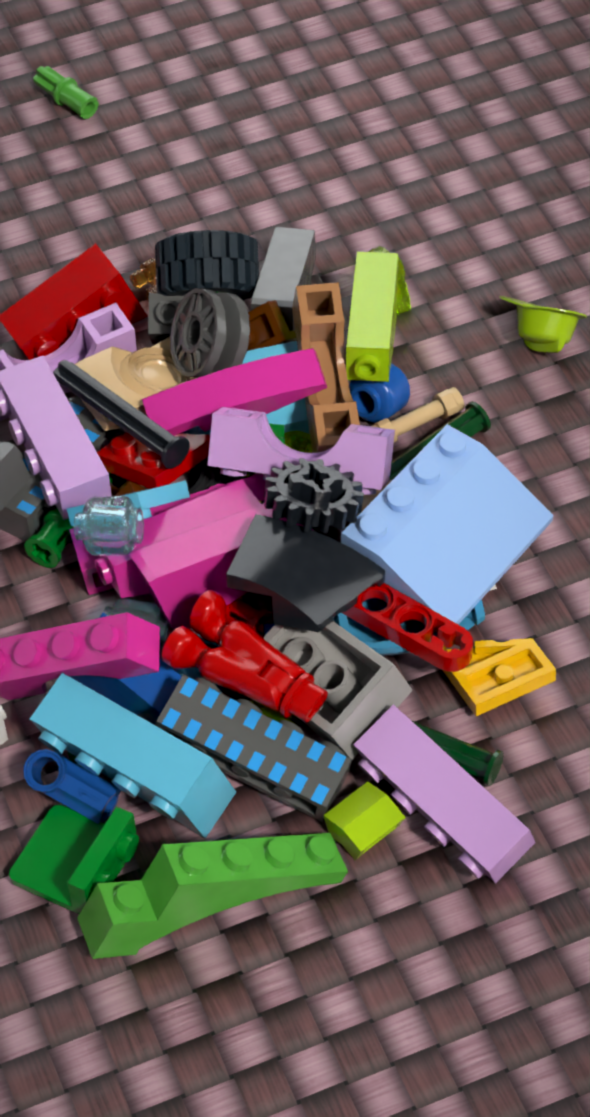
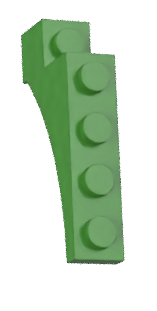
M331 833L163 844L141 880L97 883L77 919L92 959L136 955L139 949L153 941L205 917L271 895L313 886L341 883L348 870Z

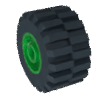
M201 230L174 234L158 241L155 245L157 293L164 296H185L197 288L213 290L215 293L236 294L243 301L253 296L259 278L258 241L255 238L233 231Z

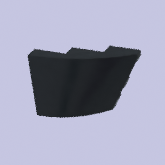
M255 514L226 573L227 588L272 596L273 624L319 632L333 622L336 615L346 612L357 604L358 595L374 584L380 587L384 584L385 570L354 549L313 530L309 533L304 532L303 526L299 525L289 528L286 526V521Z

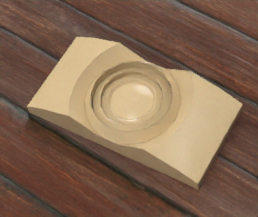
M170 337L150 348H143L134 352L112 346L75 364L144 415H146L142 399L196 379V377L183 376L176 369L171 356ZM83 401L104 431L120 428Z

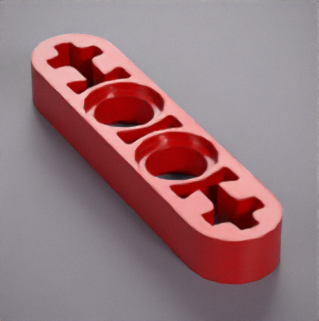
M385 583L380 587L374 584L358 595L357 604L346 612H342L349 618L444 671L456 672L462 670L469 665L472 659L473 638L469 631ZM370 598H378L383 600L387 607L381 611H370L363 607L362 603ZM415 619L425 625V629L418 633H409L403 630L400 625L406 620ZM434 632L438 633L437 637L433 635ZM454 644L460 646V649L453 648L450 652L444 650V647L451 648Z

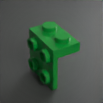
M53 806L10 869L9 876L12 884L80 914L97 883L114 882L125 863L129 862L135 854L139 843V836L136 833L134 814L116 806L105 824L101 822L97 824L65 806Z

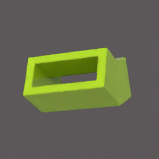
M368 781L323 815L328 832L331 833L333 839L343 845L354 860L358 859L399 827L406 818L386 793Z

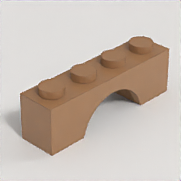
M339 282L296 286L292 305L298 351L314 348L328 387L305 397L312 453L332 448L346 428L351 424L360 425L357 403L352 399L347 379L344 352L345 321Z

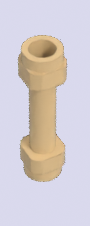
M452 387L433 396L432 402L392 421L385 418L370 427L395 430V443L398 441V436L438 417L444 420L464 410V400L460 392L455 387Z

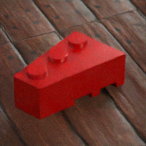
M95 243L1 313L0 321L28 359L32 360L40 356H46L61 347L72 335L80 317L111 304L117 303L131 324L148 317V315L119 271Z

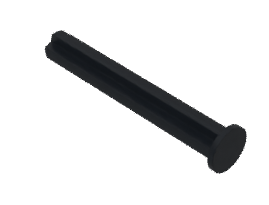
M62 360L58 363V367L53 371V374L61 385L159 455L162 465L172 469L183 462L190 448V442L184 436H173L74 363L67 360Z

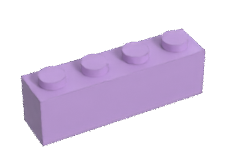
M44 356L1 370L0 415L8 414L10 418L8 425L11 435L17 446L24 444L26 448L24 456L33 476L37 474L41 476L43 481H40V486L48 506L56 505L63 520L69 518L68 508L112 498L109 473Z
M394 704L353 744L362 757L357 763L358 766L375 783L378 784L382 779L386 780L395 789L390 794L391 797L408 814L411 815L415 810L420 812L428 820L424 828L442 846L445 847L449 841L462 852L458 860L477 879L485 874L496 884L536 843L531 831Z

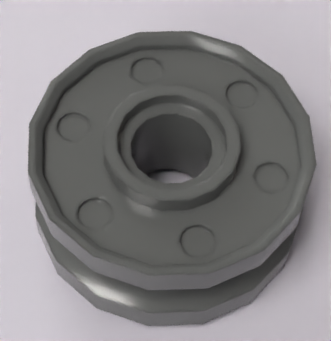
M197 288L184 296L177 307L170 336L171 356L176 369L183 376L199 378L243 363L250 335L249 314L244 301L236 294L215 293L213 290Z

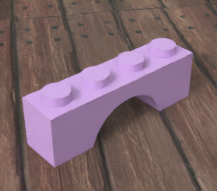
M114 303L80 317L69 339L57 350L44 356L53 372L62 360L76 364L112 346L134 352L137 351L135 329L117 303ZM4 350L0 351V371L29 361L13 358ZM59 383L64 394L70 392V390ZM8 414L0 415V421L9 418Z
M221 407L212 413L208 466L221 468L220 473L228 476H246L247 471L262 473L263 479L266 480V477H270L273 467L282 469L284 461H288L293 465H299V458H304L306 461L322 459L326 467H331L337 463L340 465L341 473L353 472V481L362 482L363 484L362 493L364 495L376 494V489L382 490L389 483L395 430L351 424L343 431L339 440L332 448L317 453H304L286 446L275 436L265 412Z

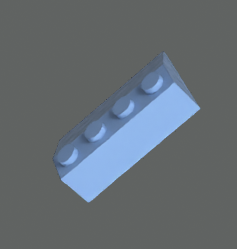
M447 424L357 516V521L350 523L342 531L341 543L385 570V584L459 625L553 521V514L483 444Z

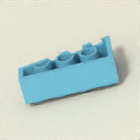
M61 673L30 717V720L41 732L38 739L48 748L59 754L67 750L75 755L76 758L74 760L90 773L96 776L100 772L111 778V782L126 794L134 798L139 796L165 817L171 820L175 819L204 839H206L236 794V790L210 756L64 673Z

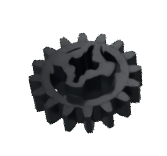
M299 458V465H293L288 461H284L282 469L273 467L270 477H266L263 496L265 498L264 506L266 509H273L272 517L274 519L287 518L286 526L289 528L296 524L303 525L304 532L309 533L313 529L328 533L329 526L333 525L337 529L343 530L345 529L346 521L355 523L357 521V514L361 513L364 493H362L363 484L362 482L353 481V472L341 473L340 465L337 463L331 467H326L322 459L306 461L304 458Z

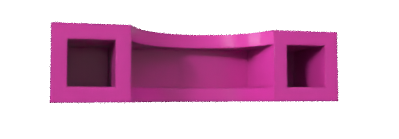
M125 612L0 638V697L13 700L45 694L46 682L59 678L61 673L67 676L92 675L124 679L159 672L160 627Z

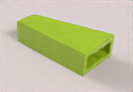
M357 251L346 344V372L348 380L389 382L397 323L398 253Z

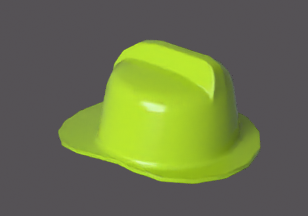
M505 296L499 297L516 304L519 336L523 338L525 344L530 349L537 352H560L564 345L571 341L578 320L587 318V315L579 312L542 307Z

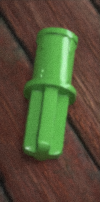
M40 66L36 69V75L33 77L34 83L52 95L56 104L60 106L66 105L83 119H89L95 114L99 104L96 101L98 99L78 87L75 79L71 77L65 78L49 66Z

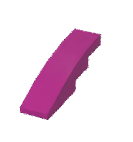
M314 348L226 368L181 383L144 398L142 401L147 417L175 436L196 426H199L204 432L210 430L212 413L221 407L259 411L268 414L328 387L317 353Z

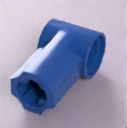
M48 749L38 750L32 753L25 762L23 768L24 778L32 789L46 794L97 824L99 822L104 823L118 803L121 792L118 787L90 773L57 752ZM56 761L59 766L58 777L53 783L44 785L41 780L42 768L48 762Z

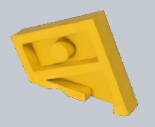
M533 638L510 639L507 642H496L494 640L475 641L472 659L468 666L456 672L443 670L475 716H479L556 681V668ZM444 647V650L447 652H450L452 650Z

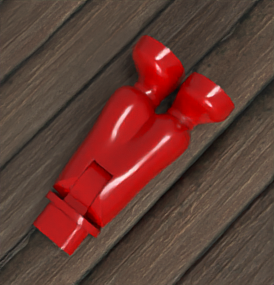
M213 590L204 592L193 606L190 614V625L193 631L184 626L176 628L169 635L162 649V661L172 668L186 669L197 667L204 679L237 691L277 712L280 711L281 715L286 718L293 714L306 723L309 722L323 705L328 695L326 690L314 684V677L311 674L307 673L296 662L268 643L248 624L240 620L229 623L226 619V602L220 594ZM198 636L216 643L219 647H208Z

